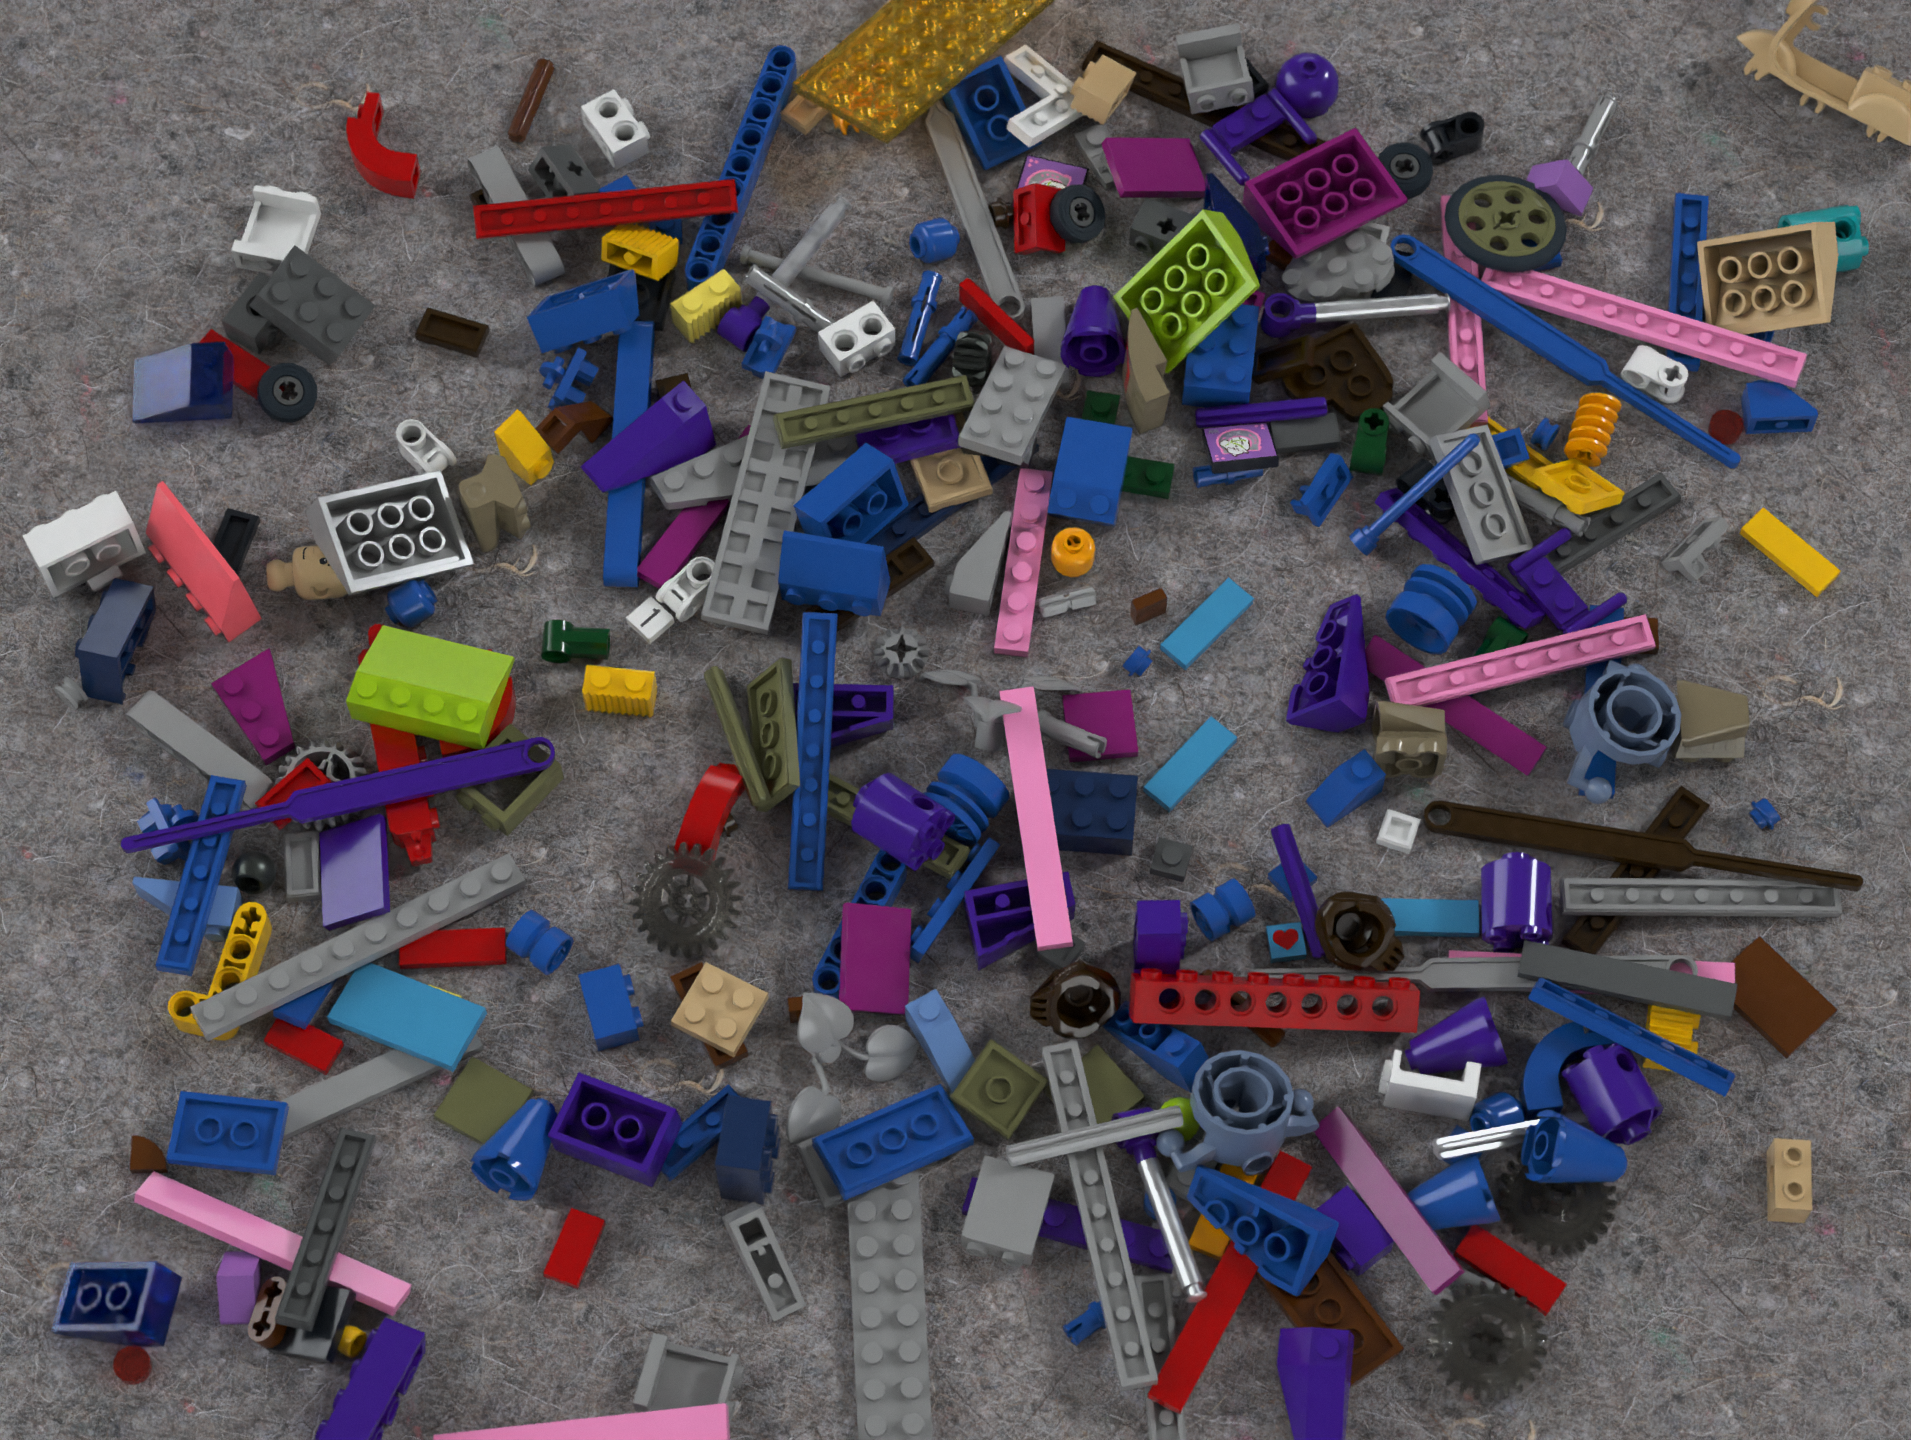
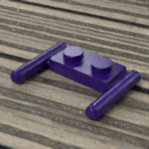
M1274 88L1266 96L1263 94L1255 99V102H1250L1212 126V129L1204 130L1199 138L1240 186H1244L1245 182L1250 180V177L1231 156L1232 154L1283 124L1285 119L1307 144L1315 143L1317 135L1281 93Z
M1565 527L1507 564L1510 573L1517 577L1520 585L1537 605L1547 613L1546 615L1559 631L1562 630L1563 634L1591 628L1627 603L1626 595L1618 592L1589 612L1588 606L1548 559L1544 557L1571 539L1572 533Z

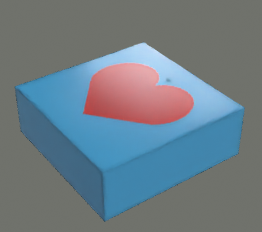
M1301 922L1266 926L1265 932L1271 963L1306 959L1307 954Z

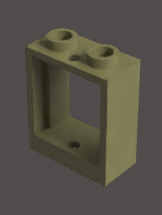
M509 724L486 748L529 738L512 724ZM538 745L531 747L528 752L529 759L536 763H542L550 757ZM554 760L553 764L547 769L536 771L539 776L504 812L473 786L455 789L457 794L455 798L466 810L470 811L473 808L482 815L480 818L489 829L494 832L499 829L508 836L564 779L562 767L559 762Z

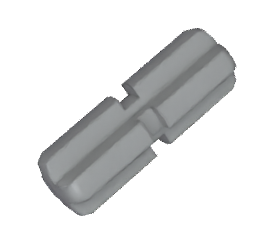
M1088 585L1067 591L1068 594L1066 595L1061 592L1040 598L1038 606L1042 617L1067 612V608L1076 610L1096 604L1097 597L1093 586Z

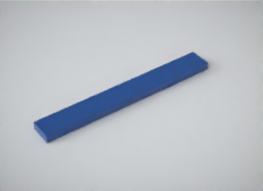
M803 612L796 729L800 787L793 791L788 890L823 891L838 614Z

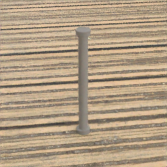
M744 245L740 255V264L748 265V263H752L772 270H777L785 260L754 251L752 246ZM806 265L797 275L800 278L881 300L882 304L890 306L894 295V287L887 285L886 288Z

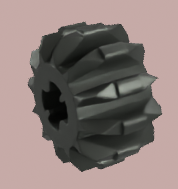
M974 330L959 333L953 352V378L966 375L968 384L971 387L982 386L986 383L992 357V339L989 334Z

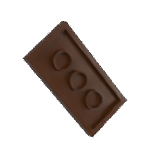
M1330 1251L1298 1296H1294L1265 1280L1258 1271L1256 1272L1255 1276L1294 1328L1317 1327L1349 1330L1354 1335L1350 1389L1403 1352L1404 1347Z

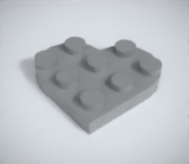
M1355 229L1297 259L1293 257L1282 275V281L1288 295L1293 299H1298L1300 304L1327 302L1329 300L1337 301L1344 294L1360 297L1359 293L1369 292L1373 289L1379 292L1390 283L1395 273L1392 249L1381 240Z

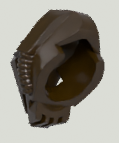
M1348 891L1339 892L1328 897L1318 909L1315 918L1316 934L1328 961L1333 963L1334 966L1337 965L1338 968L1341 967V969L1350 971H1361L1367 967H1373L1379 971H1394L1404 959L1402 943L1395 937L1394 929L1396 923L1394 915L1390 908L1387 907L1388 905L1384 904L1383 900L1381 901L1380 897Z
M1078 959L1077 962L1055 970L1030 996V1017L1042 1026H1052L1053 1032L1063 1038L1085 1039L1106 1024L1113 1014L1118 1011L1121 1006V990L1110 973L1099 966Z

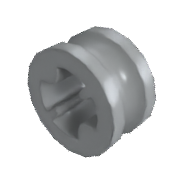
M66 676L63 679V685H56L53 690L67 706L76 710L79 707L78 702H85L88 697L77 683Z

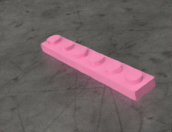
M1020 468L994 654L1028 658L1048 516L1047 511L1053 480L1052 471Z

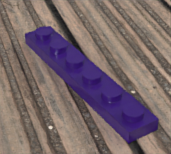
M1397 487L1383 491L1374 503L1384 513L1404 493ZM1416 503L1395 521L1407 530V534L1411 539L1423 543L1429 548L1436 560L1448 564L1457 572V576L1468 585H1473L1479 590L1486 602L1493 606H1498L1505 612L1512 624L1526 630L1540 624L1547 613L1489 564L1475 565L1470 549Z
M976 1177L971 1179L963 1204L962 1214L966 1216L978 1180ZM1049 1198L1038 1236L1088 1250L1078 1206ZM1120 1219L1130 1262L1172 1274L1174 1266L1161 1230Z

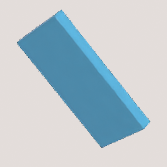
M368 963L355 969L327 1018L331 1024L454 1072L486 1017L487 1011L485 1007L373 963Z

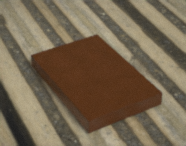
M1760 936L1730 962L1735 963V984H1738L1734 1009L1786 1059L1833 1017L1838 1010Z

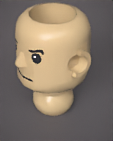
M318 545L296 548L293 552L292 562L285 563L282 560L275 559L267 563V583L272 591H282L286 587L294 586L297 595L305 600L339 598L348 594Z

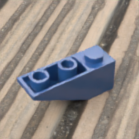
M1126 1000L1110 1020L1103 1025L1106 1031L1164 1078L1188 1092H1192L1195 1074L1203 1063L1209 1059L1200 1041L1169 1024L1133 1023L1129 1017V1002Z

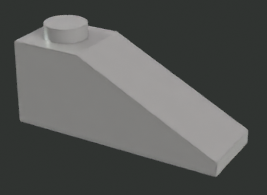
M1005 511L957 562L954 575L948 574L944 594L949 595V608L989 616L1011 532L1012 512Z
M753 1201L722 1216L736 1250L772 1321L774 1322L806 1306L762 1207Z

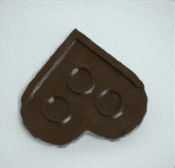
M1355 320L1315 339L1313 368L1281 378L1285 394L1291 400L1324 397L1327 406L1332 405L1350 422H1358L1361 414L1370 408L1384 411L1383 405L1387 402L1391 404L1393 397L1394 380L1391 373Z

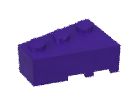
M793 683L797 729L799 683ZM834 684L831 748L893 730L894 685Z
M1067 871L1062 872L1069 921H1071L1075 916L1076 903ZM1027 879L964 891V909L978 971L1036 940Z
M1137 900L1133 933L1134 973H1141L1143 968L1160 969L1162 974H1176V971L1180 970V960H1184V947H1186V934H1188L1187 912H1181L1180 900ZM1172 988L1163 990L1159 996V1001L1163 1003L1171 1002L1176 997L1177 991Z

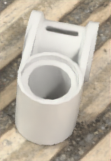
M1640 345L1622 370L1621 378L1634 388L1642 390L1662 402L1675 403L1684 395V384L1688 378V370L1682 363L1658 353L1651 347ZM1676 370L1678 371L1677 377L1674 376ZM1665 387L1668 388L1667 394H1665Z
M408 419L401 422L397 427L396 437L399 451L416 469L419 475L439 470L442 472L449 465L454 466L457 464L456 457L447 445L438 440L420 421ZM410 437L419 438V440L414 443L406 442V440Z
M708 557L694 558L678 574L661 586L656 594V600L660 604L665 603L676 613V618L680 622L688 620L705 602L715 563ZM700 574L710 575L707 580H696V577Z

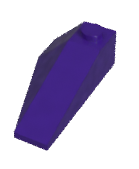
M1355 594L1331 604L1315 637L1319 643L1312 658H1306L1303 664V668L1306 670L1301 684L1294 685L1290 694L1286 721L1290 725L1339 733L1366 721L1369 684L1361 597Z
M1317 1327L1280 1328L1277 1369L1294 1440H1345L1354 1335L1349 1330Z

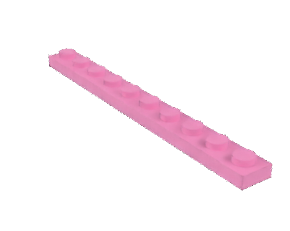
M1486 267L1481 281L1514 302L1793 388L1796 387L1806 362L1807 354L1537 271L1503 272Z

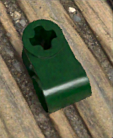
M1370 408L1361 414L1356 441L1353 443L1350 471L1383 475L1389 418L1384 411Z

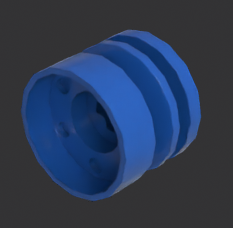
M1421 564L1414 569L1411 578L1404 585L1403 592L1396 596L1388 608L1385 618L1395 634L1409 645L1429 654L1441 655L1449 649L1458 635L1459 627L1466 623L1468 615L1475 609L1477 600L1469 586L1455 574L1432 564Z
M953 754L937 773L939 782L932 781L926 788L927 792L923 794L955 814L953 824L944 835L965 846H974L981 838V833L989 827L988 818H994L998 815L1010 799V795L1005 784L983 764L968 756Z

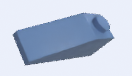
M133 877L132 883L139 897L170 916L180 881ZM218 885L204 933L206 939L221 942L227 938L235 913L243 905L244 901L238 887Z
M934 989L905 1005V1021L946 1088L952 1094L974 1063L975 1058L954 1017L938 991Z

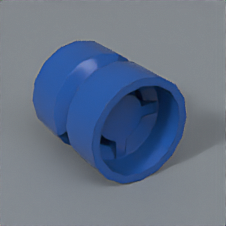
M1234 878L1217 886L1214 895L1209 892L1191 901L1189 905L1195 922L1205 937L1211 942L1229 933L1230 925L1240 927L1256 916L1250 897L1243 886Z
M529 910L516 922L510 931L506 946L521 958L530 956L529 961L532 962L533 966L545 975H549L563 963L572 948L574 940L572 936L555 926L550 928L549 920L535 910Z

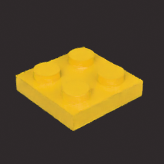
M1575 458L1537 468L1534 470L1530 480L1541 487V491L1544 494L1557 498L1566 505L1569 511L1579 515L1620 504L1625 494L1620 488Z

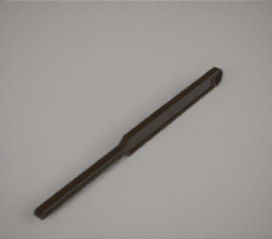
M1447 801L1431 802L1424 811V824L1426 828L1438 834L1676 872H1683L1692 866L1855 892L1861 890L1863 885V878L1860 875L1698 850L1686 839ZM1435 809H1443L1449 813L1451 819L1444 825H1436L1429 820L1428 815Z

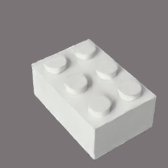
M116 491L100 495L91 503L79 509L69 510L60 518L48 524L38 525L29 533L23 535L32 558L53 598L85 583L90 578L116 564L120 566L146 553L135 525Z

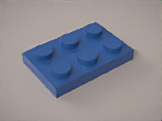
M180 1091L166 1160L169 1164L276 1175L289 1106L287 1102Z

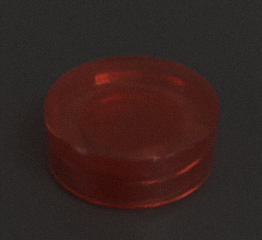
M1732 410L1717 411L1711 417L1708 426L1709 434L1722 444H1732L1741 436L1744 427L1743 420L1740 415Z
M135 1345L126 1346L116 1354L113 1361V1369L122 1382L136 1385L149 1377L152 1371V1360L142 1347Z

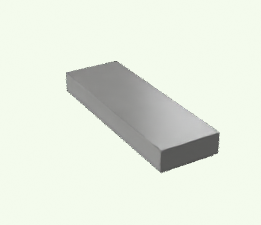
M1064 297L1031 298L1034 355L1064 364L1060 357V346L1066 331ZM1067 367L1066 374L1058 389L1070 388L1069 368Z

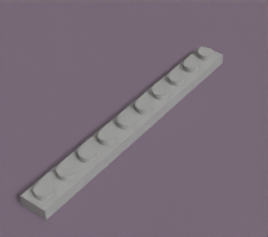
M508 853L390 910L389 913L379 915L191 1006V1013L208 1042L526 887V880Z
M1077 1040L1042 1047V1057L1060 1133L1096 1125L1097 1122ZM1101 1145L1066 1154V1159L1121 1392L1157 1385L1158 1376L1103 1147Z

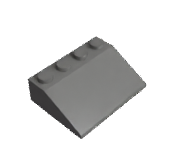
M441 470L319 497L305 511L318 547L349 595L465 568L474 564Z

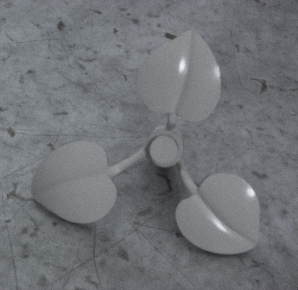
M948 669L928 671L920 674L919 681L928 678L939 683L963 685L971 691V696L964 697L963 701L974 710V726L977 727L974 747L986 751H1002L1005 731L1003 715L1021 712V706L1004 700L978 697L976 684L980 683L981 679L967 672ZM1051 676L1023 677L1022 682L1024 683L1021 687L1034 686V689L1071 690L1076 694H1081L1082 691L1076 685Z
M804 993L797 1037L800 1045L814 1056L811 1063L816 1068L822 1089L820 1091L814 1086L806 1087L794 1099L787 1120V1137L789 1142L798 1144L826 1131H831L840 1120L841 1103L836 1096L828 1094L830 1087L822 1063L834 1062L839 1057L840 1052L844 1051L860 1060H866L864 1074L869 1079L885 1082L898 1077L910 1066L917 1053L918 1041L904 1028L897 1025H886L878 1028L871 1034L866 1043L867 1053H861L839 1041V1039L849 1035L853 1028L854 1018L850 1008L832 996L819 993Z

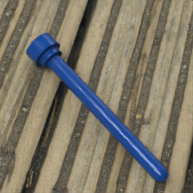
M1474 433L1469 434L1370 526L1365 525L1363 528L1358 527L1349 536L1354 545L1363 554L1368 556L1377 547L1376 543L1380 540L1379 535L1480 443L1479 436Z

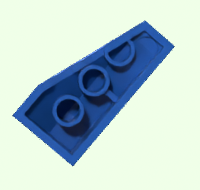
M1203 1165L1197 1166L1186 1197L1216 1229L1221 1228L1235 1243L1233 1247L1241 1255L1246 1254L1259 1267L1257 1271L1265 1280L1294 1296L1301 1294L1328 1256L1339 1222L1307 1205Z

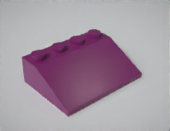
M1355 127L1245 182L1242 204L1259 228L1297 259L1406 204L1408 199Z

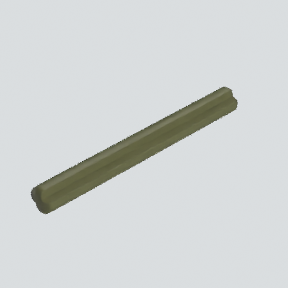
M712 666L704 672V679L739 773L743 776L742 781L751 805L761 809L771 802V796L724 671L718 668V666Z

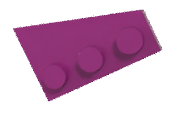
M270 648L211 683L213 690L266 766L296 748Z

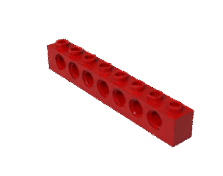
M1143 968L1141 973H1131L1129 1017L1133 1023L1417 1033L1420 990L1414 983H1410V979L1403 977H1390L1389 982H1375V978L1370 976H1354L1353 981L1340 980L1339 976L1329 974L1319 975L1317 980L1304 979V975L1296 973H1285L1283 978H1269V974L1263 972H1249L1247 977H1233V973L1229 971H1213L1212 976L1198 975L1197 971L1188 969L1177 970L1176 974H1162L1160 969ZM1168 988L1175 989L1177 993L1174 1000L1168 1003L1159 1001V996L1163 990ZM1210 990L1212 991V997L1207 1003H1195V996L1199 991ZM1238 991L1247 992V999L1241 1005H1232L1230 1003L1234 993ZM1274 992L1283 994L1282 1001L1278 1005L1273 1007L1266 1005V999L1270 994ZM1311 993L1318 995V1000L1314 1006L1310 1008L1301 1006L1302 999L1306 995ZM1352 995L1353 1002L1348 1008H1337V1002L1340 997ZM1380 996L1388 997V1003L1385 1008L1381 1010L1372 1009V1004L1376 998Z

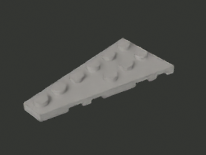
M748 435L652 476L651 485L666 510L707 505L709 501L728 499L731 502ZM850 436L817 442L804 493L810 492L827 475L832 473L858 450Z

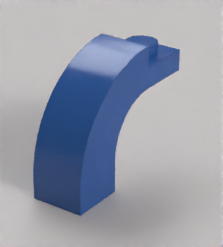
M1576 1022L1564 1024L1548 1033L1532 1051L1520 1082L1519 1101L1525 1110L1524 1122L1541 1119V1117L1536 1115L1547 1109L1560 1113L1563 1102L1558 1081L1559 1072L1567 1064L1584 1059L1583 1054L1589 1049L1602 1045L1605 1050L1616 1042L1592 1030L1584 1033L1583 1026Z

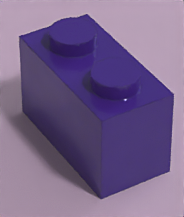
M1348 1185L1315 1209L1339 1222L1331 1246L1336 1251L1335 1257L1346 1271L1352 1270L1358 1277L1391 1252L1394 1240Z

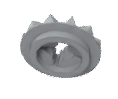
M903 626L894 630L888 628L881 638L878 637L874 649V658L877 666L885 674L894 678H908L916 675L925 667L929 656L926 639L922 638L916 629L912 631L905 629ZM900 642H903L906 650L911 651L905 652L903 662H899L897 652L892 651L898 649Z

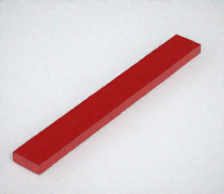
M735 179L476 205L473 206L476 239L480 240L738 213Z
M1280 1150L1260 1188L1296 1201L1313 1166ZM1232 1240L1203 1291L1207 1292V1296L1197 1302L1158 1374V1384L1152 1385L1147 1398L1179 1415L1183 1411L1259 1269L1246 1254L1241 1255L1233 1247L1235 1243Z

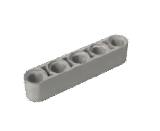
M498 146L467 158L471 174L479 189H482L488 204L528 200ZM547 233L506 237L534 287L565 274L562 260Z
M148 690L125 714L126 719L139 732L208 783L211 775L245 781L247 787L241 808L246 811L256 809L255 803L275 786L262 771L152 690Z

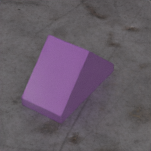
M1568 159L1533 165L1526 179L1534 183L1536 189L1549 194L1558 203L1560 209L1578 216H1582L1593 191V187Z
M225 1251L216 1276L221 1324H249L260 1292L262 1258L246 1251Z

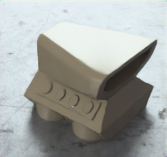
M488 454L482 473L459 483L460 506L481 551L486 553L497 547L501 528L520 540L526 531L531 528L523 495L505 457Z
M1677 680L1678 695L1674 696L1677 699L1681 712L1680 732L1671 745L1674 758H1679L1688 763L1696 762L1700 758H1713L1723 763L1730 762L1735 758H1744L1745 736L1750 724L1747 696L1686 680Z
M1376 701L1371 721V732L1376 743L1372 758L1386 774V777L1391 778L1408 774L1416 778H1432L1441 775L1447 755L1445 711L1389 701Z

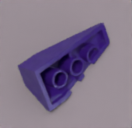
M682 381L587 460L580 468L604 493L636 483L639 479L657 475L709 452L716 445L707 407L687 383Z

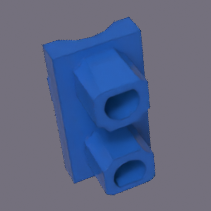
M765 315L741 363L742 368L751 371L753 376L764 379L765 371L776 373L796 333V326L782 324Z
M578 347L566 370L562 368L565 360L558 356L553 363L543 362L541 364L539 372L545 378L542 385L547 389H551L554 383H558L547 408L553 410L555 407L583 402L586 393L572 387L571 384L573 380H576L589 387L599 370L594 364L584 359L587 351Z
M153 798L146 803L149 811L137 820V823L143 833L197 822L199 817L195 810L184 811L181 804L175 805L172 808L170 804L162 805L157 798ZM187 840L151 848V852L155 860L163 865L173 862L178 858L186 861L190 843Z

